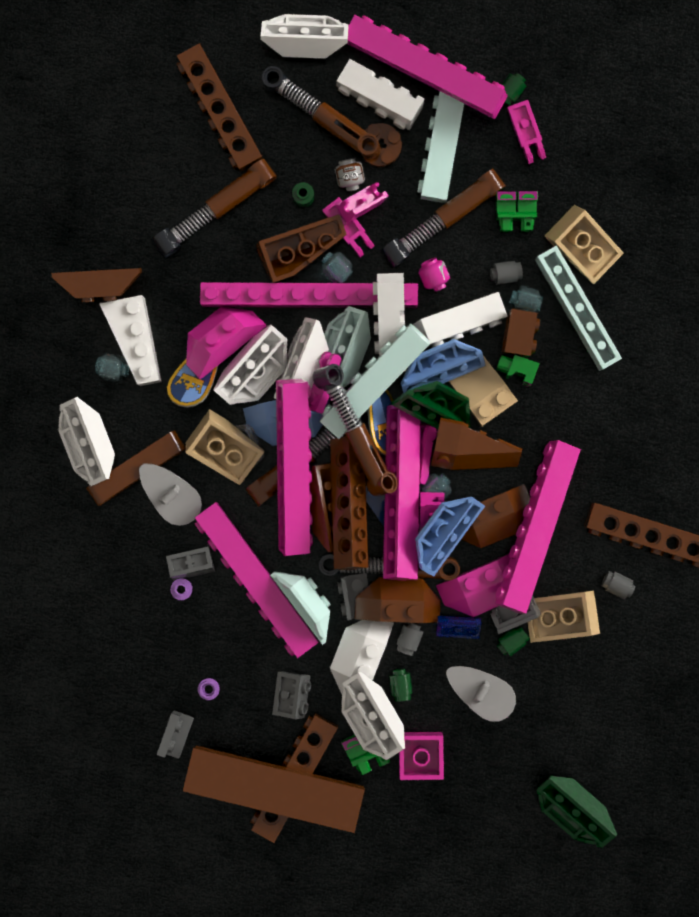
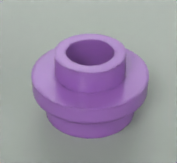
M177 579L171 585V594L177 600H185L192 593V585L186 579ZM180 585L185 587V592L182 594L177 591Z
M206 678L200 682L198 693L201 698L212 700L219 694V684L214 679ZM211 685L213 691L211 693H207L205 691V686Z

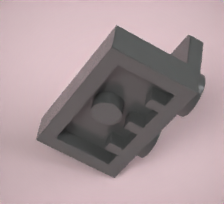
M367 573L341 576V581L337 582L339 595H344L345 603H341L342 616H347V620L354 619L355 597L368 587Z
M278 672L272 715L292 719L305 718L308 711V693L311 689L310 675Z
M175 710L171 713L157 752L158 756L165 758L166 755L180 758L194 720L193 717Z

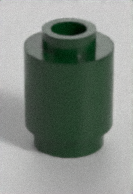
M510 73L501 84L505 87L504 90L507 94L504 102L507 106L515 103L527 87L524 83L526 81L525 78L518 73L514 75Z
M305 182L295 185L292 191L295 204L299 207H308L313 203L314 190L311 185ZM305 191L307 195L301 197L299 193Z
M519 625L498 638L497 640L500 643L497 644V647L504 656L508 653L511 657L524 647L530 638Z
M405 669L392 670L393 674L388 675L391 696L395 702L410 700V694H412L410 673L405 672Z

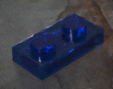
M438 616L436 636L472 639H479L481 618Z

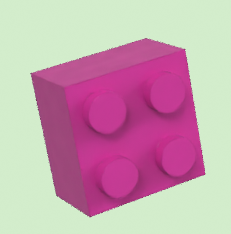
M404 732L405 749L399 752L400 780L444 779L442 732Z

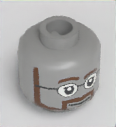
M355 158L339 161V165L335 167L338 186L346 187L347 191L359 189V184H362L365 180L362 163L356 161Z

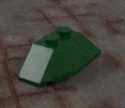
M439 381L421 382L392 402L394 407L436 429L439 427L440 418L461 421L468 424V428H470L469 398Z
M550 776L537 788L536 791L539 796L542 812L574 840L595 844L603 848L616 837L617 833L606 807L573 778Z

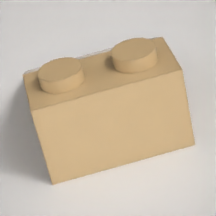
M576 205L545 235L548 241L554 247L557 245L561 254L592 284H595L623 254L620 248L586 210Z
M485 357L486 366L448 381L455 391L469 398L470 413L480 427L518 401Z
M210 409L186 441V453L239 485H241L264 453L262 448L232 423Z
M594 591L534 598L541 614L538 618L528 622L530 643L600 634Z

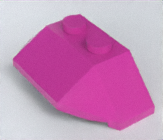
M220 307L188 333L187 367L201 380L263 330L266 324L251 310Z
M509 553L460 574L453 580H447L436 585L443 604L472 617L498 607L499 605L495 604L497 589L502 585L504 579L502 577L503 571L508 566L511 558Z

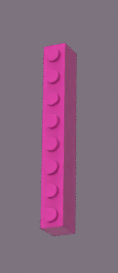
M354 15L348 26V43L346 44L493 119L496 118L507 98L503 85L495 81L492 84L485 81L486 78L480 73L474 72L472 74L466 71L467 68L457 62L452 64L447 61L448 58L440 53L434 55L428 52L429 49L420 43L416 46L410 43L411 40L402 34L396 36L391 33L392 30L384 25L378 27L373 24V20L364 15L361 18Z
M303 379L276 380L279 551L285 556L310 553V546L313 544L310 533V525H312V515L310 513L312 494L309 491V483L312 482V474L309 470V462L312 460L311 450L309 449V441L311 440V429L309 428L311 409L308 406L311 388L308 382Z
M393 405L387 406L386 468L388 472H392L396 476L398 486L395 492L385 495L383 579L416 580L418 579V554L415 538L418 536L421 420Z
M559 440L549 441L545 446L543 452L545 456L537 469L538 477L536 483L530 490L531 498L529 504L526 505L523 511V522L516 532V543L512 546L509 557H511L509 564L505 567L502 574L504 578L502 585L496 592V605L517 613H527L581 449Z
M215 502L196 516L197 522L195 526L201 534L205 532L210 538L207 542L214 551L219 550L223 557L220 558L227 569L230 567L235 572L234 579L240 586L244 584L248 590L246 593L247 597L253 604L257 602L261 608L259 610L261 616L265 621L270 620L274 625L271 628L278 638L282 637L287 644L284 647L291 656L295 654L298 658L319 643L317 637L270 576V573L220 505Z

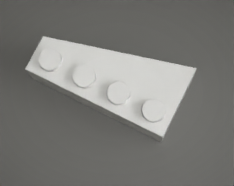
M349 59L336 81V86L339 87L338 91L346 96H354L357 98L356 101L366 108L369 105L375 109V113L380 117L392 119L394 121L393 124L398 128L410 130L423 109L425 99L419 95L416 99L413 98L409 90L402 86L398 89L394 88V84L389 79L381 76L377 79L375 77L376 74L372 70Z
M403 273L377 274V282H373V295H378V302H373L374 315H378V322H374V335H379V341H375V354H379V356L382 354L380 349L388 341L392 343L397 338L396 332L405 325Z
M497 292L420 319L413 326L430 341L428 347L434 348L443 344L446 340L461 339L465 333L470 332L472 335L481 332L484 326L489 325L490 328L502 324L501 320L507 317V313L500 294Z
M140 295L100 303L137 385L144 386L161 382L145 298Z

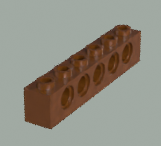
M200 43L177 55L179 63L176 65L182 76L186 74L190 81L187 82V85L192 94L197 93L200 98L197 101L203 113L207 111L210 119L207 121L213 132L217 130L221 136L218 138V141L223 150L228 149L231 155L228 159L234 169L238 167L241 173L263 159ZM195 68L203 69V73L200 76L192 75V71ZM207 86L214 88L210 95L202 93L203 89ZM216 105H222L224 110L220 114H215L213 108ZM226 124H233L235 126L234 130L230 133L224 132L223 127ZM241 142L245 145L244 149L239 152L235 151L233 146Z
M346 436L340 437V439H330L334 569L356 570L368 568L365 473Z
M591 503L584 525L585 528L589 529L588 533L600 537L604 533L610 535L609 540L619 543L622 542V539L630 541L629 546L638 549L646 546L651 548V553L663 556L665 552L671 554V559L684 562V559L692 561V566L699 567V535L601 504ZM608 517L614 520V526L610 530L604 526V521ZM628 524H632L635 528V532L631 536L625 533V527ZM652 530L655 533V539L649 543L645 536L648 531ZM669 537H673L676 540V545L672 549H669L666 545ZM691 543L696 546V553L694 555H689L687 552V547Z
M316 713L313 718L310 716L307 718L303 726L306 729L303 736H297L293 747L296 749L292 756L289 754L286 756L282 766L313 774L338 729V725ZM312 733H316L320 737V741L316 744H312L308 740V736ZM301 752L307 753L310 757L309 761L305 763L300 762L297 758L298 754ZM261 810L260 813L256 811L250 821L253 824L251 831L274 843L288 817L278 815L276 819H269L266 816V811Z

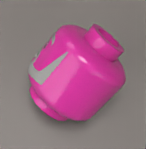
M437 258L423 262L418 272L426 289H434V291L445 288V283L450 279L444 261L437 260Z

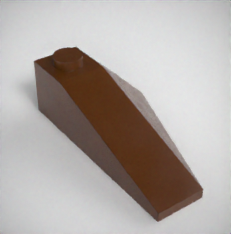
M340 214L261 240L256 244V248L263 267L272 283L297 274L347 234Z
M440 418L431 466L450 470L518 467L522 453L521 448L501 439L494 440L486 436L487 433L482 430L479 432L472 430L464 422Z

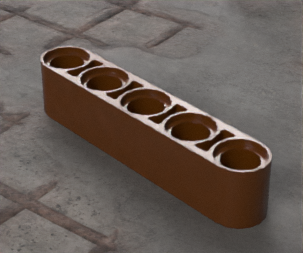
M173 430L113 469L109 479L93 486L89 485L86 489L97 506H100L139 481V467L142 464L148 463L161 466L183 452L186 447L175 430Z

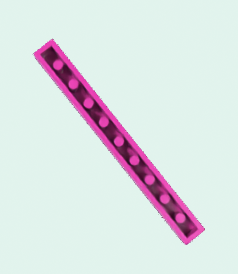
M201 283L200 304L202 307L347 308L350 306L353 308H373V302H378V295H373V283ZM404 284V308H417L418 284Z

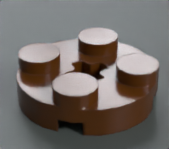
M378 123L369 125L365 131L375 135L378 141L383 140L387 146L381 149L380 154L376 158L370 160L363 157V159L374 167H385L395 162L402 148L400 134L388 124ZM372 142L364 145V150L366 151L374 148V143Z

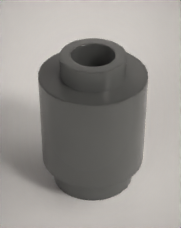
M515 261L494 263L493 268H490L491 280L495 281L496 285L514 283L523 278L521 263H516Z
M608 571L601 583L605 591L622 599L631 597L635 589V585H632V579L615 571L613 573Z
M415 623L403 624L396 643L398 645L396 650L413 656L423 635V631L420 630L421 626Z

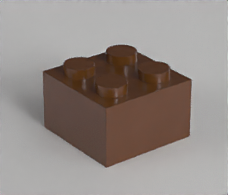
M511 309L507 313L501 356L514 357V355L528 359L535 353L537 340H533L540 326V319L537 318L536 312Z

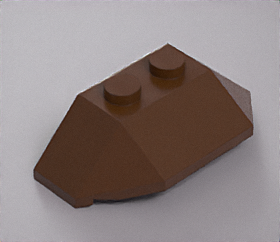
M142 268L51 274L52 278L74 298H81V302H94V297H103V301H114L116 296H122L142 273Z
M331 463L312 467V482L309 483V491L312 494L310 513L312 515V531L328 552H334Z
M525 484L480 501L485 507L461 540L483 548L515 535L518 527L523 522L524 508L530 501Z
M378 577L355 597L354 619L407 623L440 622L441 600L422 578L401 581Z

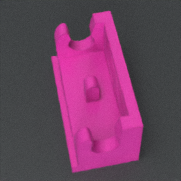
M378 182L336 205L347 224L381 205L388 197L386 191L382 193L377 191Z
M420 492L419 533L439 505L444 502V493Z

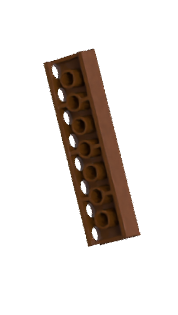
M196 746L192 750L183 792L355 833L365 791L364 786L201 746Z

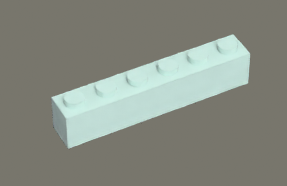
M442 92L439 93V96L435 95L433 108L436 109L435 117L431 116L429 129L433 130L432 137H427L425 150L429 151L428 159L423 158L421 171L425 172L424 180H419L417 192L421 193L420 199L446 203L464 103Z
M557 245L537 256L535 259L536 263L598 370L601 371L622 359Z
M412 324L408 327L403 325L395 334L397 338L392 343L388 341L380 349L382 354L377 359L373 357L365 365L367 370L362 375L360 373L355 375L350 381L352 386L348 390L343 388L345 390L344 394H347L346 397L349 398L347 401H351V408H354L353 411L358 415L357 418H360L429 346L430 341ZM328 404L322 413L323 416L320 422L340 439L347 430L345 429L346 425H343L344 421L341 422L342 418H339L341 415H338L337 407L334 408L335 404L333 406Z

